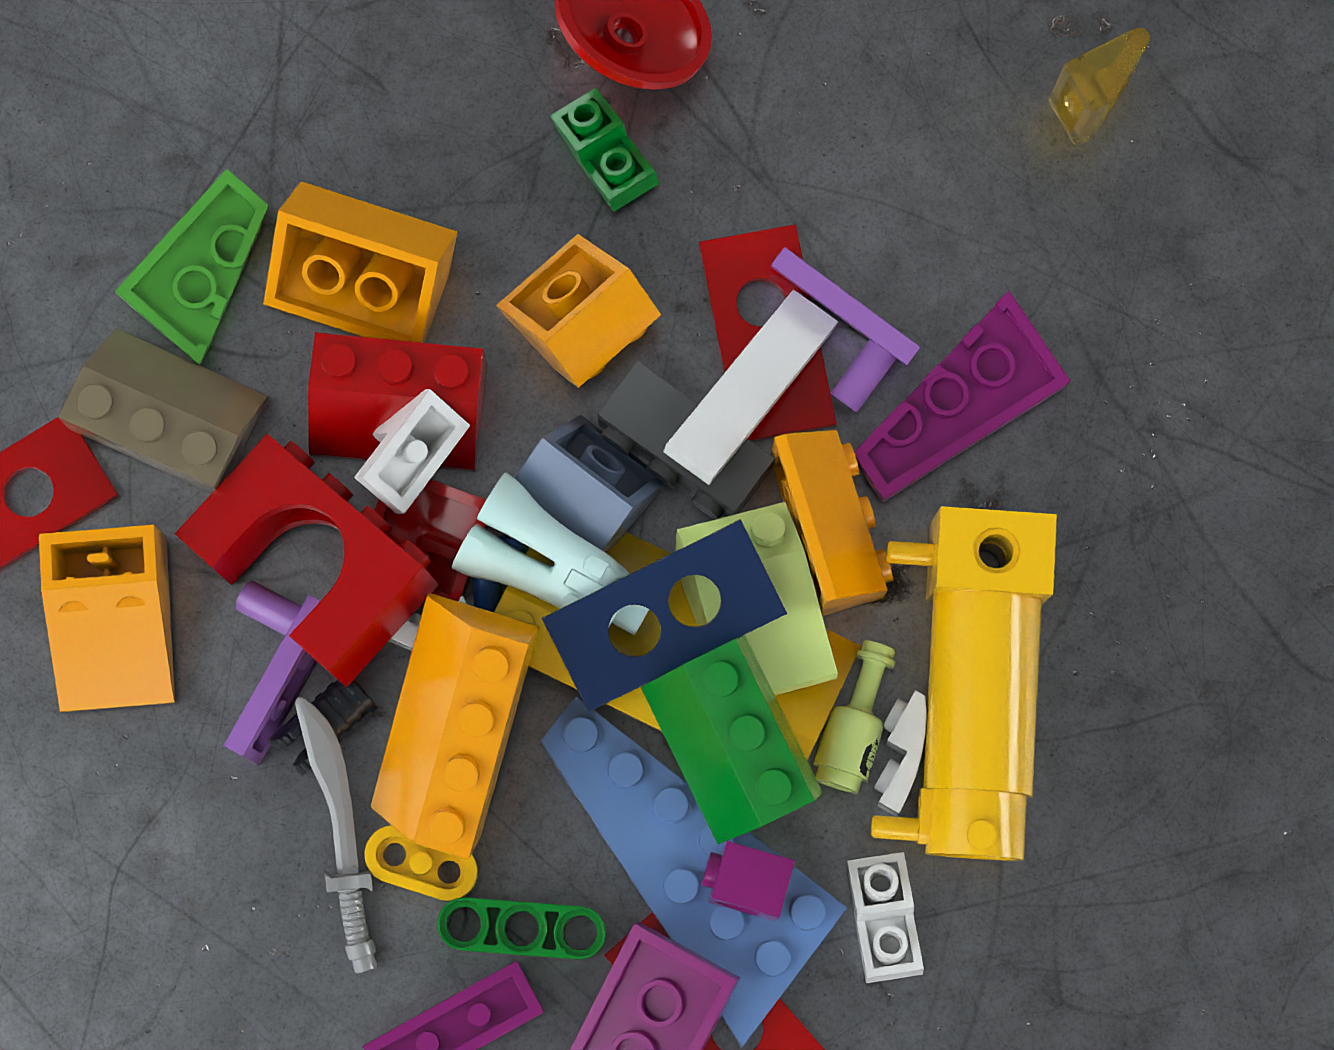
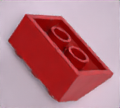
M315 332L308 383L309 455L367 461L380 444L372 435L374 431L425 389H430L470 425L439 468L476 472L488 366L484 349Z

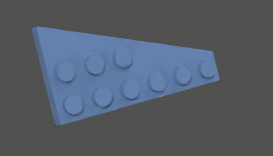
M575 697L541 739V745L577 800L580 801L594 822L600 835L623 866L629 879L667 936L740 977L721 1017L729 1027L739 1046L743 1047L847 907L796 867H793L780 918L775 922L709 903L708 900L712 888L701 886L710 853L722 854L723 846L726 842L717 844L688 783L596 711L588 712L584 702ZM751 832L728 840L729 842L780 856Z

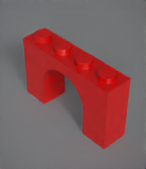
M266 434L174 534L229 584L233 585L260 554L284 532L306 524H323L338 529L344 543V561L340 575L330 591L292 631L289 637L347 687L422 605L429 593L432 594L439 586L426 570L432 561L408 539H405L399 546L389 538L387 534L392 527L371 507L367 505L359 512L349 504L348 501L354 495L332 474L328 472L322 480L310 470L315 461L293 441L290 440L285 447H282L270 435Z

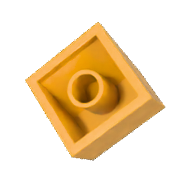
M579 234L574 236L496 305L501 313L551 367L578 388L587 380L600 374L614 356L629 343L638 340L646 332L647 327L661 316L631 270Z

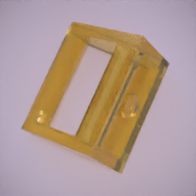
M1134 28L1064 64L1048 101L1074 147L1095 136L1127 86L1150 42V35L1147 30Z

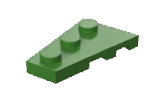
M226 169L115 290V293L191 360L201 366L267 216L269 205Z

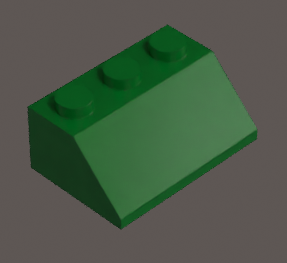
M746 636L735 638L641 687L717 844L762 827L815 801L823 794Z

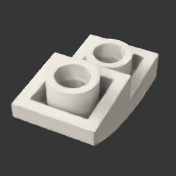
M916 690L909 703L900 698L897 699L883 724L884 729L891 732L885 746L903 755L904 759L901 764L890 759L874 789L883 793L877 806L896 817L899 815L916 777L925 739L926 697Z
M904 852L848 860L849 883L866 983L923 975L924 966L914 920V902Z

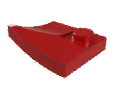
M432 478L404 514L394 513L378 499L374 511L392 527L387 536L399 546L405 539H408L432 561L426 570L439 584L432 594L454 601H459L461 596H465L471 577L452 569V564L467 534L475 524L488 529V525L477 520V516L487 499Z

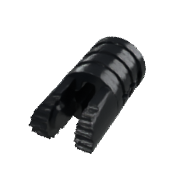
M338 680L332 681L327 686V689L322 693L320 692L315 697V700L311 702L328 720L339 743L342 741L341 738L354 730V727L364 721L370 712L373 713L379 708L355 680L347 687ZM296 713L268 739L276 750L279 751L289 746L302 734L298 714ZM306 748L299 753L293 763V767L301 776L311 769Z

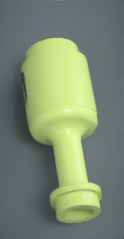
M864 640L861 650L857 651L856 657L862 660L863 664L851 702L846 706H834L827 718L813 763L814 766L818 767L815 776L817 782L853 794H858L862 782H868L884 729L883 721L873 714L872 709L885 668L894 669L896 663L894 661L895 649L881 643Z

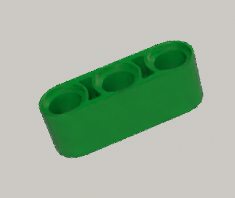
M465 897L448 902L440 911L437 919V929L442 941L451 948L470 952L581 960L589 959L598 954L603 948L607 937L606 925L601 916L592 909L583 906ZM462 908H471L480 917L481 927L475 938L462 942L456 939L450 931L451 917ZM521 912L531 913L539 925L537 937L532 943L525 946L514 944L507 935L509 920ZM583 916L594 922L597 928V937L591 947L578 951L572 949L567 944L564 930L570 920Z

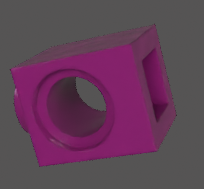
M727 841L723 846L722 854L710 853L701 886L712 888L708 900L709 903L775 922L780 918L795 860Z

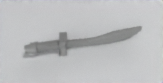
M298 697L296 698L295 706L309 762L324 793L332 821L337 874H330L324 870L326 891L339 892L343 926L345 927L346 940H348L345 945L349 960H352L355 973H361L377 967L374 955L376 948L373 937L369 936L365 911L363 910L364 905L362 903L363 899L361 897L362 892L360 890L361 888H367L373 892L371 872L369 870L359 871L352 802L346 765L337 736L321 712L305 698Z

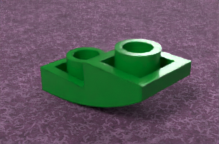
M597 88L550 115L553 124L566 145L613 212L659 184L656 171L628 137L624 123Z

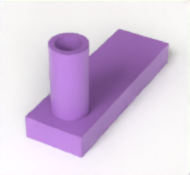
M784 247L772 263V269L869 339L830 392L857 413L893 363L897 360L904 366L908 365L920 349V346Z
M250 581L244 586L238 596L236 610L285 635L227 738L224 747L260 765L271 746L268 739L281 728L317 663L289 635L320 600L308 594L301 606L255 581Z

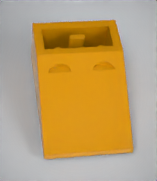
M154 524L39 534L41 592L60 712L175 703L167 536Z

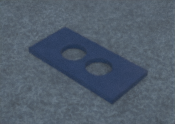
M741 519L542 617V620L588 712L735 638H739L786 615L787 612ZM689 575H700L710 579L717 586L720 593V608L716 616L710 622L701 626H688L679 622L669 608L668 599L672 587L678 580ZM628 605H640L648 608L656 615L660 623L661 633L657 644L651 651L640 656H629L621 653L614 647L609 638L608 627L611 618L619 609Z

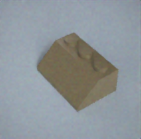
M115 328L82 366L58 418L68 429L212 493L235 469L268 401V396Z

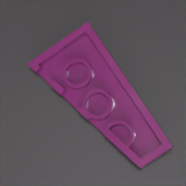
M1009 290L985 317L961 339L960 343L942 362L935 366L921 384L854 451L859 469L882 503L1058 393L1071 382Z

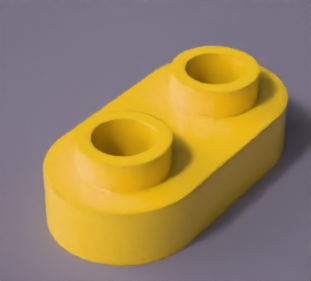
M392 825L382 827L374 832L365 847L366 865L377 879L442 901H452L457 898L466 897L474 889L478 880V865L472 854L469 859H464L413 843ZM394 844L402 845L406 851L404 862L398 866L389 865L385 858L387 849ZM446 862H455L460 867V877L451 884L444 883L439 875L440 868Z

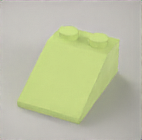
M786 502L677 529L675 551L741 519L787 612L786 615L743 635L746 636L774 695L837 679L838 672L805 550ZM689 575L681 578L680 581L697 626L710 622L720 608L721 598L717 586L710 579L700 575Z

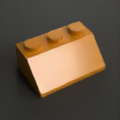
M301 181L278 210L263 304L362 337L425 343L449 276L458 231Z
M837 430L790 433L774 437L771 456L775 459L772 469L782 501L786 502L804 547L822 617L883 599L888 591L886 583L893 581L890 563L886 560L885 550L879 549L875 551L869 529L876 528L875 517L868 497L866 495L858 497L852 477L859 475V468L850 442L841 444Z

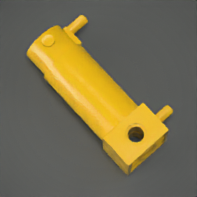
M941 506L929 524L928 543L890 541L887 544L886 560L888 563L927 566L925 602H933L924 778L923 788L919 789L917 818L875 815L871 820V836L873 838L916 841L917 844L926 845L925 854L981 860L1024 861L1027 798L1033 797L1042 604L1053 595L1057 514ZM979 550H987L995 554L999 560L1000 568H992L984 564L979 556Z

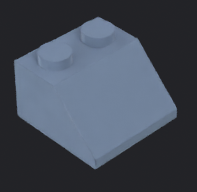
M579 415L542 437L515 479L560 524L606 553L624 536L662 491L665 484L650 474L646 469L647 465L629 452L628 455L622 454L601 437L603 431L585 417Z

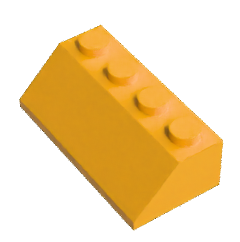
M429 593L427 595L370 806L411 842L464 859L470 858L482 835L540 626Z

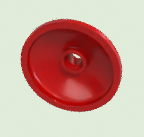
M700 0L554 1L559 27L569 45L591 68L620 84L651 90L679 86L690 80L700 70L710 52L712 41L711 26Z

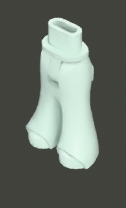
M506 472L491 491L477 516V520L533 548L554 561L555 565L543 563L522 553L479 524H475L471 528L452 564V569L464 575L511 586L540 598L559 609L630 574L613 557L560 524L532 498L515 478ZM640 605L625 606L613 615L609 627L613 623L635 635L649 609Z

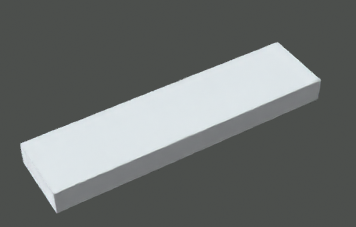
M793 289L668 441L663 452L710 485L832 334L838 321Z

